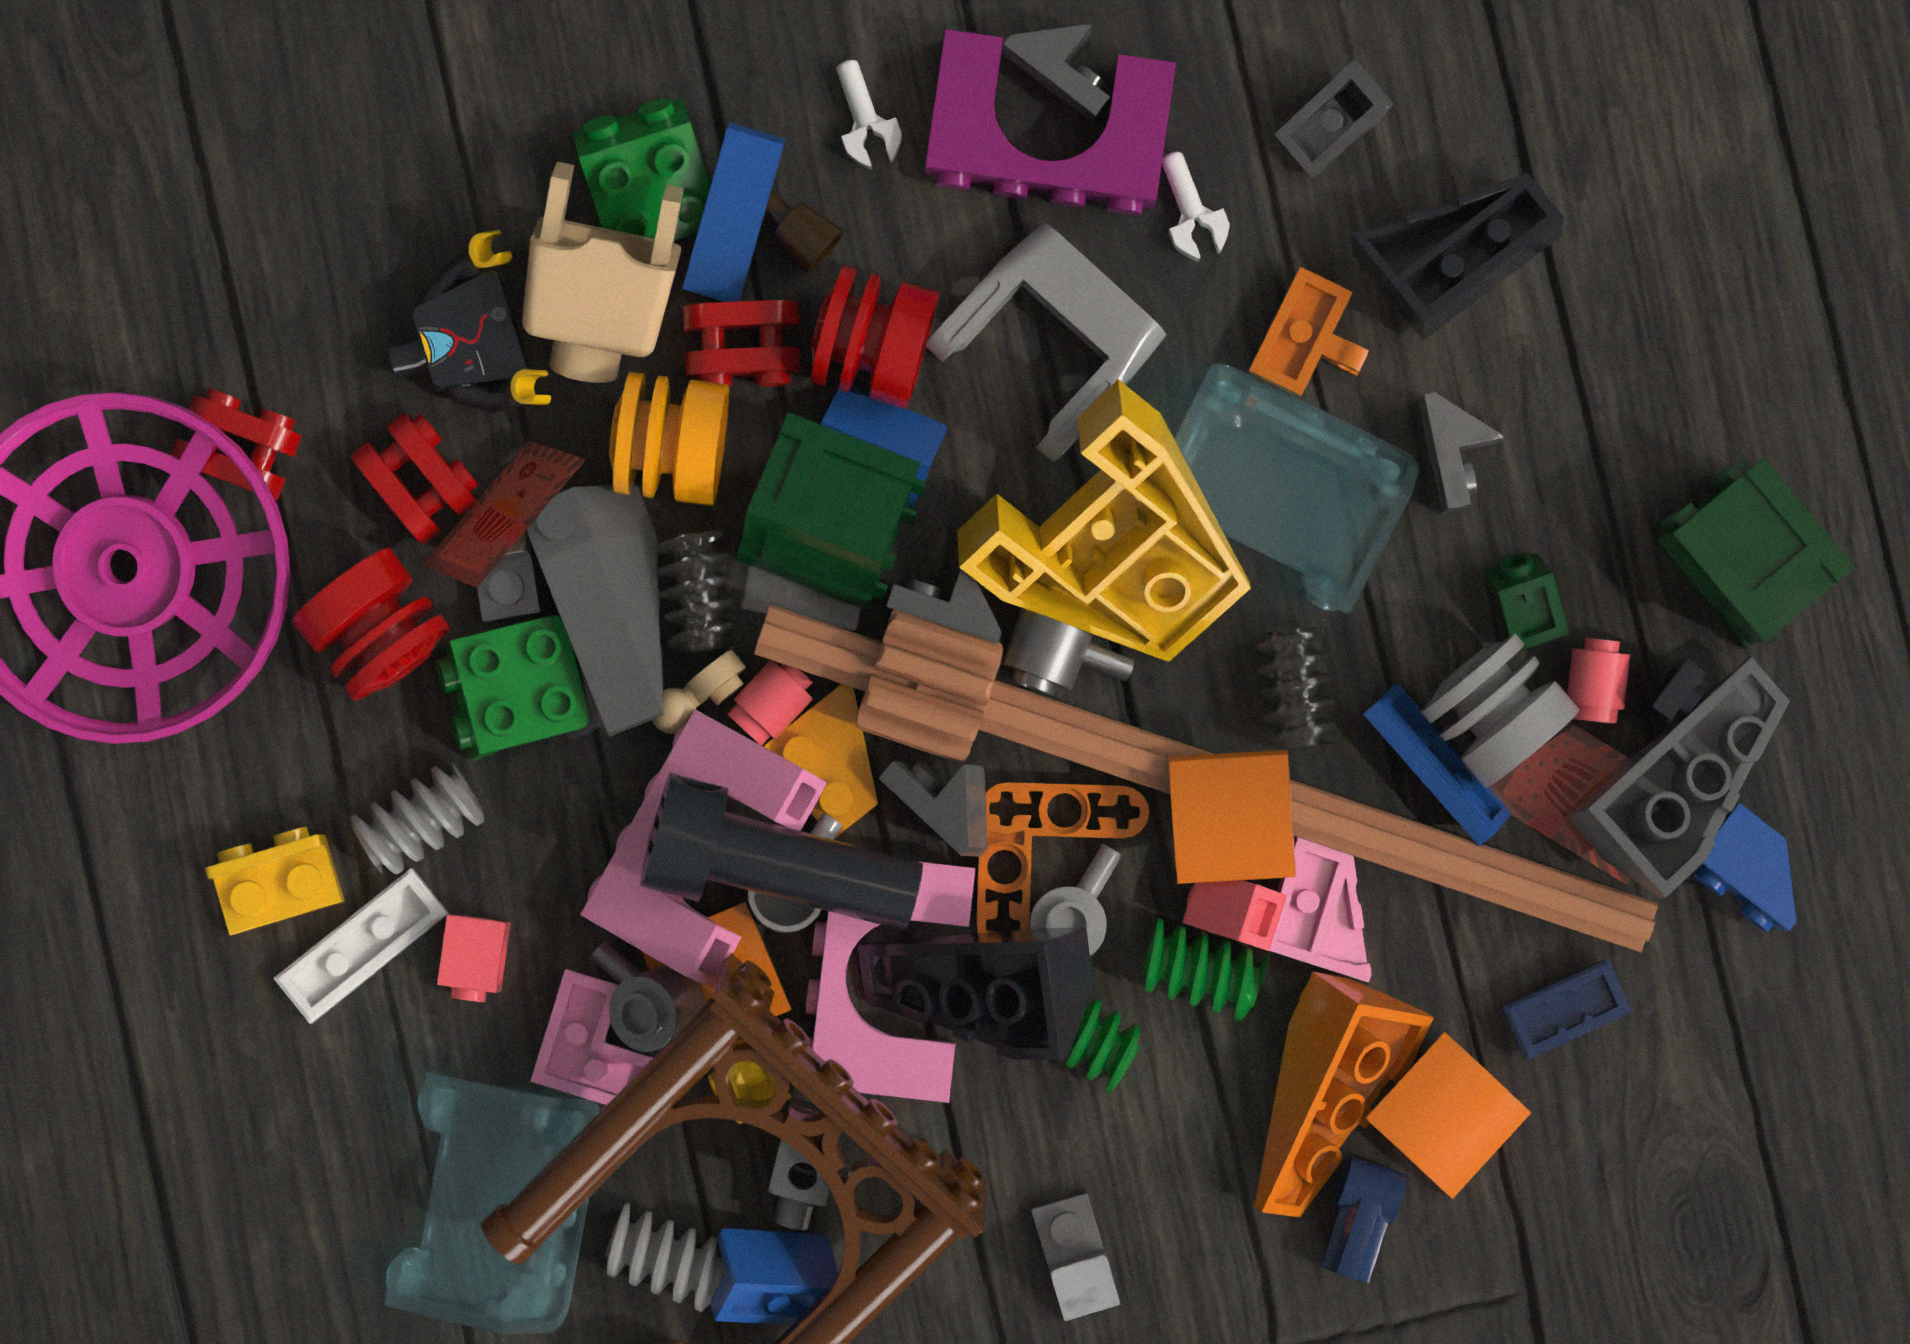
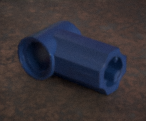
M1353 1156L1350 1157L1338 1188L1335 1206L1338 1207L1319 1265L1320 1267L1354 1280L1369 1283L1387 1225L1393 1224L1400 1209L1407 1185V1174Z

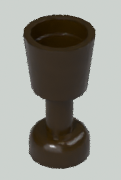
M771 190L764 215L777 225L773 238L808 275L834 250L843 237L845 230L803 202L791 208Z

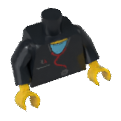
M500 230L476 234L471 239L469 248L446 264L421 293L420 305L412 310V316L419 336L387 346L397 379L429 370L435 389L440 394H447L454 404L491 414L523 406L524 404L547 405L551 401V395L535 394L534 385L536 380L541 376H548V372L546 370L530 369L503 278L497 269L488 271L489 267L509 263L512 259L511 251L500 252L496 255L492 252V240L501 234Z

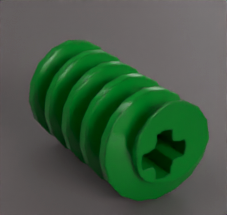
M1158 917L1141 968V973H1144L1145 991L1151 993L1163 979L1167 982V998L1174 1000L1185 986L1189 988L1190 1006L1196 1008L1204 996L1209 994L1212 1001V1013L1218 1015L1228 1001L1234 1002V1019L1241 1022L1255 1004L1270 953L1266 954L1257 966H1253L1252 947L1245 946L1235 959H1231L1229 940L1222 939L1215 949L1210 952L1208 935L1201 931L1192 943L1188 945L1186 944L1185 926L1180 924L1166 938L1164 937L1163 919Z
M1094 997L1087 1004L1067 1057L1066 1066L1073 1068L1083 1059H1087L1089 1064L1085 1078L1092 1081L1104 1071L1107 1072L1109 1075L1105 1091L1110 1094L1125 1074L1141 1047L1138 1045L1141 1027L1133 1023L1119 1033L1118 1028L1121 1014L1114 1010L1103 1019H1098L1102 1001Z

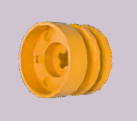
M629 372L624 391L615 406L610 436L609 460L613 470L614 493L630 495L636 470L643 471V496L645 498H653L659 486L661 475L665 473L673 475V492L677 502L714 506L720 482L726 439L729 385L690 380L684 393L682 404L678 405L671 404L668 377L658 375L652 401H646L645 375L643 373Z

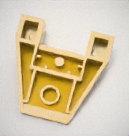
M1118 379L1077 417L1081 454L1101 470L1040 527L996 494L957 530L959 568L1002 601L1053 618L1075 628L1169 662L1251 589L1250 582L1161 413Z

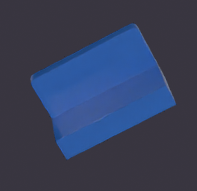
M853 386L848 393L841 392L838 388L821 422V425L920 462L916 478L926 481L932 462L947 431L946 425L909 409L904 410L870 400L868 392ZM911 493L908 506L914 508L919 496Z
M723 1228L717 1241L726 1273L710 1301L714 1320L792 1325L826 1292L838 1274L828 1237L824 1234Z

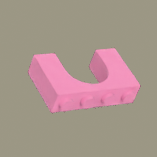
M694 709L687 724L677 731L673 740V749L662 769L648 783L644 794L645 799L632 823L626 826L619 835L616 851L603 875L599 876L590 887L587 897L588 902L580 915L687 978L713 989L717 983L723 960L730 953L734 952L742 937L697 912L682 897L639 886L650 834L669 773L727 787L728 797L726 803L749 806L777 823L801 831L827 782Z
M920 862L923 863L922 879L911 920L969 927L975 868ZM828 911L827 922L816 921L812 956L823 957L821 980L809 979L805 1014L816 1015L814 1039L809 1038V1047L825 1062L828 1059H833L843 1066L854 1081L852 1087L859 1093L949 1103L955 1042L889 1034L876 1029L858 1014L847 990V964L858 941L867 932L880 924Z

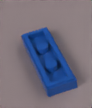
M731 122L729 123L682 289L723 302L740 301L786 139Z
M1396 683L1363 713L1364 716L1477 845H1482L1511 816V811L1490 787L1484 788L1460 760L1461 754L1448 740L1444 741L1439 735L1441 733L1433 722L1429 723L1421 714L1419 706Z

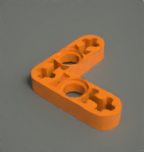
M1007 782L996 784L986 792L988 849L981 857H978V933L993 932L986 931L987 919H995L998 914V900L989 903L985 902L986 889L1000 893L1022 890V902L1020 904L1009 901V916L1013 920H1019V930L1029 929L1032 836L1118 839L1133 837L1142 831L1148 821L1149 808L1144 796L1134 788L1113 785ZM1002 792L1012 793L1013 802L1017 804H1032L1029 792H1042L1038 807L1041 828L1028 827L1031 815L1013 816L1011 825L1003 826L1000 825L999 816L989 812L990 803L999 802ZM1063 793L1075 797L1081 806L1079 820L1076 824L1067 828L1058 827L1053 824L1047 813L1048 804L1051 799ZM1087 794H1100L1097 806L1116 805L1118 796H1128L1129 806L1138 807L1139 816L1138 818L1130 819L1127 829L1123 830L1117 828L1116 819L1097 817L1099 830H1088L1086 826L1089 822L1091 808ZM997 851H1012L1021 861V873L1017 880L1011 884H999L992 880L988 874V861Z

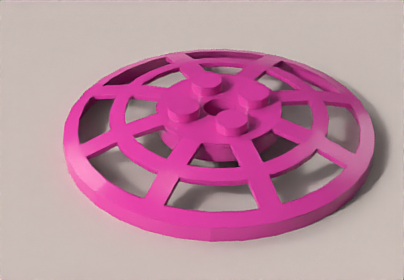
M124 392L83 394L47 404L18 419L0 434V495L18 505L12 516L6 536L4 553L5 574L0 575V599L10 597L13 610L24 631L38 649L48 657L27 685L12 673L0 657V695L20 712L50 729L79 739L112 744L148 742L180 733L214 716L236 699L260 672L278 639L287 610L291 574L288 541L278 505L262 474L241 447L217 426L185 407L153 396ZM125 409L152 413L179 422L195 431L180 460L171 454L148 446L126 443L112 444L102 410ZM78 415L88 449L77 451L56 462L42 473L32 485L1 467L12 451L33 434L61 419ZM215 446L231 459L249 482L264 511L269 530L238 534L236 524L224 500L209 481L200 475ZM117 461L147 464L164 470L171 475L155 501L139 496L125 495ZM93 466L101 496L100 500L89 503L74 513L48 496L67 477L86 467ZM190 489L198 495L209 509L219 528L221 537L194 542L190 541L186 530L174 516ZM34 516H36L60 533L54 547L52 566L25 570L26 539ZM118 549L130 552L137 561V574L130 582L119 580L111 570V558ZM273 553L275 579L272 605L264 631L255 648H253L229 627L235 617L242 594L243 558ZM226 560L225 589L216 615H214L190 596L195 578V565ZM57 589L65 606L76 617L60 641L53 636L39 617L29 593ZM175 615L202 635L196 643L181 655L165 663L156 664L152 630L167 623ZM96 631L112 636H128L133 669L107 667L81 657L80 654ZM215 647L241 668L230 682L207 700L182 713L162 718L159 683L190 670L208 656ZM67 671L77 677L100 685L122 688L135 687L138 722L118 723L90 719L64 710L48 701L47 698Z

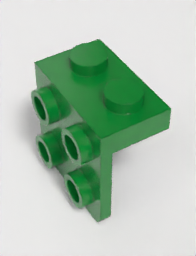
M669 98L654 99L641 105L638 108V112L619 118L611 115L600 116L585 123L581 130L572 132L578 157L602 228L655 239L662 200L668 184L684 188L674 241L698 233L711 185L683 98L673 101Z
M552 615L451 640L441 648L443 658L436 659V670L441 688L444 693H453L458 712L457 715L451 716L454 739L459 750L467 748L470 761L494 755L502 749L577 731L586 727L590 721V714L571 642L563 621L559 616Z

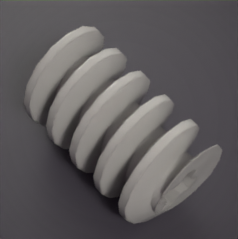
M453 762L454 774L451 776L445 774L437 766L430 768L433 780V787L431 788L426 787L416 778L410 780L413 799L407 800L396 790L390 792L393 811L388 813L376 802L370 804L373 823L368 825L356 814L350 816L351 825L358 840L381 874H383L382 864L395 874L404 871L402 852L415 862L424 859L422 840L435 850L444 847L442 828L456 838L464 835L462 816L466 817L476 826L484 823V814L481 806Z
M625 1203L605 1253V1257H607V1275L615 1278L628 1265L629 1284L637 1286L649 1273L651 1274V1292L653 1294L659 1295L672 1282L673 1301L680 1304L691 1291H695V1309L702 1312L710 1304L726 1273L722 1258L717 1256V1238L711 1236L698 1249L695 1247L696 1229L690 1227L679 1240L673 1239V1220L668 1219L657 1232L652 1231V1212L646 1210L635 1223H631L630 1204Z

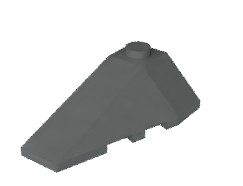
M636 483L633 484L630 495L615 494L613 485L573 487L556 494L527 528V532L609 737L664 715L662 648L660 646L659 626L660 590L658 588L657 570L658 537Z
M1752 657L1748 658L1705 694L1684 718L1682 716L1678 717L1602 782L1566 818L1605 862L1659 898H1666L1707 860L1716 843L1713 840L1727 813L1732 812L1740 797L1738 792L1754 762L1760 759L1790 702L1789 699Z

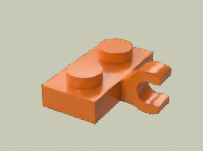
M1300 267L1249 369V374L1300 399L1320 358L1357 377L1369 351L1333 334L1352 296V291Z

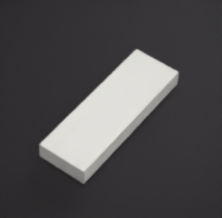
M410 868L274 977V980L309 1024H312L449 913L416 871Z

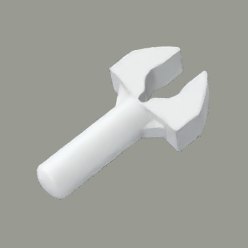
M845 60L837 66L836 70L854 120V125L851 132L841 136L847 156L858 165L872 170L868 153L863 147L867 139V130L871 129L874 135L884 140L890 163L897 156L902 133L896 118L885 120L876 115L859 63L856 60Z
M1171 152L1162 158V165L1181 213L1178 226L1172 227L1168 231L1174 248L1194 261L1200 260L1199 251L1191 236V232L1195 227L1194 221L1197 220L1200 226L1209 229L1212 233V240L1219 254L1225 244L1230 226L1224 208L1213 212L1202 206L1183 154L1181 152Z

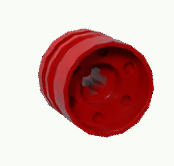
M843 265L838 279L828 294L826 293L816 323L811 344L813 368L810 381L812 384L825 387L834 362L842 364L843 369L839 391L848 393L860 370L870 372V400L907 410L926 350L925 345L931 332L939 292L902 282L891 304L887 305L879 302L881 291L880 275L871 273L863 297L855 296L853 294L858 269Z
M385 548L372 554L340 575L308 601L292 620V623L315 652L325 651L340 643L346 648L329 670L335 678L349 674L358 667L361 668L344 687L345 692L352 701H358L375 691L386 689L403 679L430 656L432 649L451 629V626L441 615L431 618L417 627L416 624L434 605L426 596L409 602L404 606L400 605L397 600L407 591L414 578L390 548Z

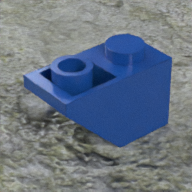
M1736 803L1732 812L1727 813L1713 840L1716 843L1707 860L1698 867L1693 876L1719 896H1722L1726 890L1744 903L1739 912L1762 931L1768 933L1772 926L1778 931H1790L1796 923L1787 841L1741 803Z

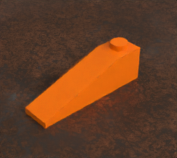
M1312 972L1288 1025L1254 1205L1255 1208L1263 1213L1294 1217L1302 1216L1341 1163L1342 1153L1339 1148L1358 1125L1366 1129L1370 1124L1365 1118L1373 1111L1370 1108L1390 1080L1397 1084L1410 1070L1434 1019L1433 1016L1353 979Z

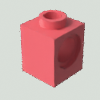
M1244 880L1195 883L1187 897V910L1182 923L1269 951L1287 895Z
M456 914L447 915L437 985L452 987L450 998L485 1002L487 992H501L511 922Z

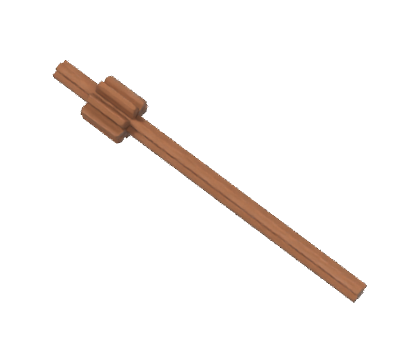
M770 604L754 655L864 691L865 693L855 721L856 727L859 730L957 763H963L967 759L977 732L980 730L1171 795L1169 757L1214 754L994 680L1003 655V647L1000 642L995 643L898 610H894L891 613L882 641H878ZM1290 779L1293 836L1637 952H1642L1645 941H1649L1655 925L1653 919L1658 908L1656 902L1484 844L1478 846L1475 841Z

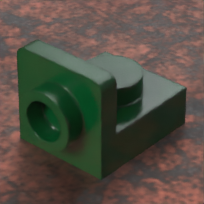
M1520 553L1510 555L1502 559L1496 567L1483 572L1486 584L1495 594L1506 639L1512 634H1516L1525 644L1519 651L1569 634L1554 574L1538 554Z

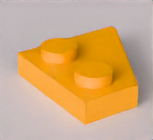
M843 684L789 725L776 739L773 738L763 746L827 782L811 814L817 821L822 813L841 823L843 826L835 838L878 805L864 734L862 730L856 727L855 723L858 706L854 688Z

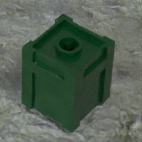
M788 412L747 509L742 540L736 560L867 610L872 596L880 599L885 597L888 585L878 581L883 568L892 571L896 556L889 553L902 522L911 526L914 524L917 511L908 508L911 493L922 497L926 481L916 478L921 463Z
M1743 458L1732 468L1727 466L1711 480V483L1717 489L1696 508L1692 503H1689L1680 512L1673 511L1657 525L1664 534L1654 542L1743 649L1757 642L1760 644L1766 643L1787 623L1855 568V565L1765 458L1760 459L1753 465L1746 458Z

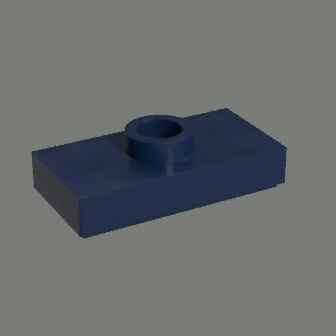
M1606 958L1500 1007L1519 1050L1526 1061L1633 1012L1609 959Z

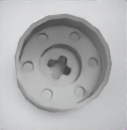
M1512 634L1500 643L1482 648L1439 684L1440 686L1431 701L1420 711L1429 723L1438 719L1451 708L1458 715L1439 734L1444 741L1455 738L1468 729L1474 734L1476 739L1464 751L1460 760L1484 788H1488L1530 757L1568 724L1580 710L1556 681L1547 683L1530 693L1524 683L1533 674L1540 662L1535 656H1532L1514 670L1509 668L1506 662L1525 645L1516 634Z

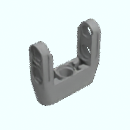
M1042 222L1001 259L936 330L925 347L942 362L952 353L964 350L1023 286L1105 361L1097 372L1050 422L1048 434L1036 447L1051 462L1055 463L1079 438L1077 417L1118 379L1127 385L1167 335L1148 313L1051 226Z

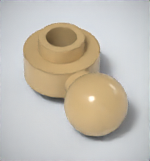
M731 649L704 668L683 689H664V715L653 719L652 722L662 732L676 734L679 728L687 724L697 706L709 698L716 705H719L739 690L744 683L738 675L746 669L745 665Z

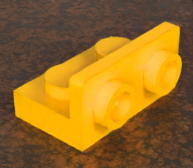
M302 827L273 836L276 847L253 853L250 843L217 853L219 864L206 867L205 870L208 879L214 880L229 935L239 934L345 902L326 835L317 834L309 836L307 827Z

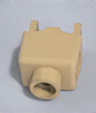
M557 162L551 176L544 217L538 219L530 239L522 325L526 332L533 336L553 340L549 359V366L553 371L578 381L607 383L614 381L618 377L622 354L646 357L653 352L656 346L682 249L681 246L674 243L684 188L667 184L655 239L564 220L574 165Z

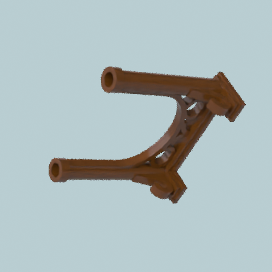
M730 953L723 960L713 996L696 1013L692 1020L507 1205L499 1204L481 1222V1229L488 1242L499 1254L515 1264H523L652 1135L673 1124L692 1119L721 1118L747 1123L764 1129L787 1142L815 1167L833 1194L844 1228V1257L836 1278L826 1292L773 1344H849L958 1237L963 1240L970 1233L976 1238L984 1230L988 1187L985 1185L986 1179L970 1160L964 1157L957 1160L946 1149L937 1155L924 1141L918 1138L911 1141L896 1127L898 1122L895 1116L883 1103L877 1099H872L869 1102L852 1087L854 1081L843 1066L833 1059H828L825 1062L809 1047L810 1040L797 1024L789 1019L780 1021L770 1011L774 991L770 988L772 983L766 973L755 963L749 960L742 963L733 953ZM741 1038L744 1041H746L744 1043L736 1044ZM738 1062H755L762 1067L764 1072L771 1075L777 1090L765 1100L757 1101L737 1098L730 1082L728 1071ZM712 1067L716 1069L714 1084L718 1096H699L680 1100ZM790 1083H792L822 1112L814 1114L800 1113L790 1107L785 1116L778 1111L781 1110L787 1101ZM842 1131L871 1156V1158L861 1159L852 1165L847 1177L841 1169L845 1167L847 1159L840 1150L838 1141ZM824 1134L822 1144L814 1136ZM864 1178H882L893 1189L898 1191L902 1197L903 1204L899 1210L888 1215H880L862 1210L857 1206L854 1188ZM861 1231L879 1235L894 1233L857 1268L861 1245Z

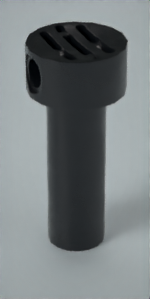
M669 773L650 834L639 886L699 901L706 880H711L906 931L918 897L923 863L726 812L727 787Z

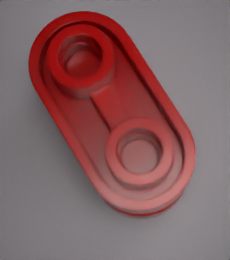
M790 300L700 303L682 307L683 331L701 333L702 350L686 352L684 354L686 378L728 384L729 388H731L732 378L755 377L756 386L774 387L790 385V375L802 372L801 349L797 347H783L782 329L800 326L799 302ZM759 331L760 347L725 349L724 332Z
M208 388L205 398L193 395L188 410L211 422L222 432L255 443L250 460L262 474L274 500L278 501L286 479L270 473L277 452L295 457L302 439V435L292 431L295 420L264 408L259 418L238 411L241 403L240 399ZM176 438L171 455L180 460L189 442ZM215 446L200 473L253 492L249 482L231 459L216 453L217 447Z
M402 412L386 425L389 432L395 438V442L379 453L367 441L354 451L350 457L406 528L424 545L441 531L431 516L447 503L460 516L477 502L471 491L479 486V484L458 458L448 464L435 446L443 439L421 413L414 419H411L406 412ZM410 459H412L432 484L430 488L417 498L395 472Z

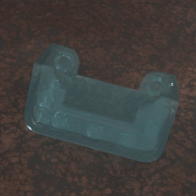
M1211 365L1174 440L1224 535L1301 572V585L1307 591V599L1314 605L1328 611L1339 609L1350 614L1411 497L1419 471V464L1412 456L1400 448L1257 378L1227 365Z
M427 1072L424 1087L418 1098V1112L426 1129L441 1133L422 1243L421 1247L404 1249L390 1263L386 1274L388 1288L384 1306L499 1334L550 1333L556 1331L563 1323L570 1305L589 1197L523 1264H515L499 1254L484 1236L481 1222L499 1204L507 1205L600 1112V1108L596 1102L588 1099L444 1073Z

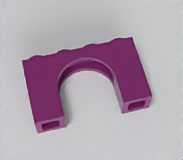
M945 29L925 165V176L935 177L936 186L951 190L967 191L970 190V183L994 186L993 194L1013 199H1026L1028 191L1051 194V203L1068 207H1084L1085 199L1107 202L1108 211L1131 216L1142 215L1143 208L1154 209L1176 68L1175 62L1119 54L1109 118L1100 138L1088 150L1078 156L1061 161H1044L1030 157L1016 149L1006 139L996 119L994 102L1003 37Z

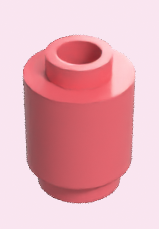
M1585 638L1584 649L1572 648L1567 695L1580 709L1573 719L1617 723L1618 709L1624 710L1631 655L1619 653L1620 641Z
M770 660L733 699L737 704L728 715L762 746L770 736L776 739L813 700L805 691L813 682L801 670L784 664L779 667L774 661Z

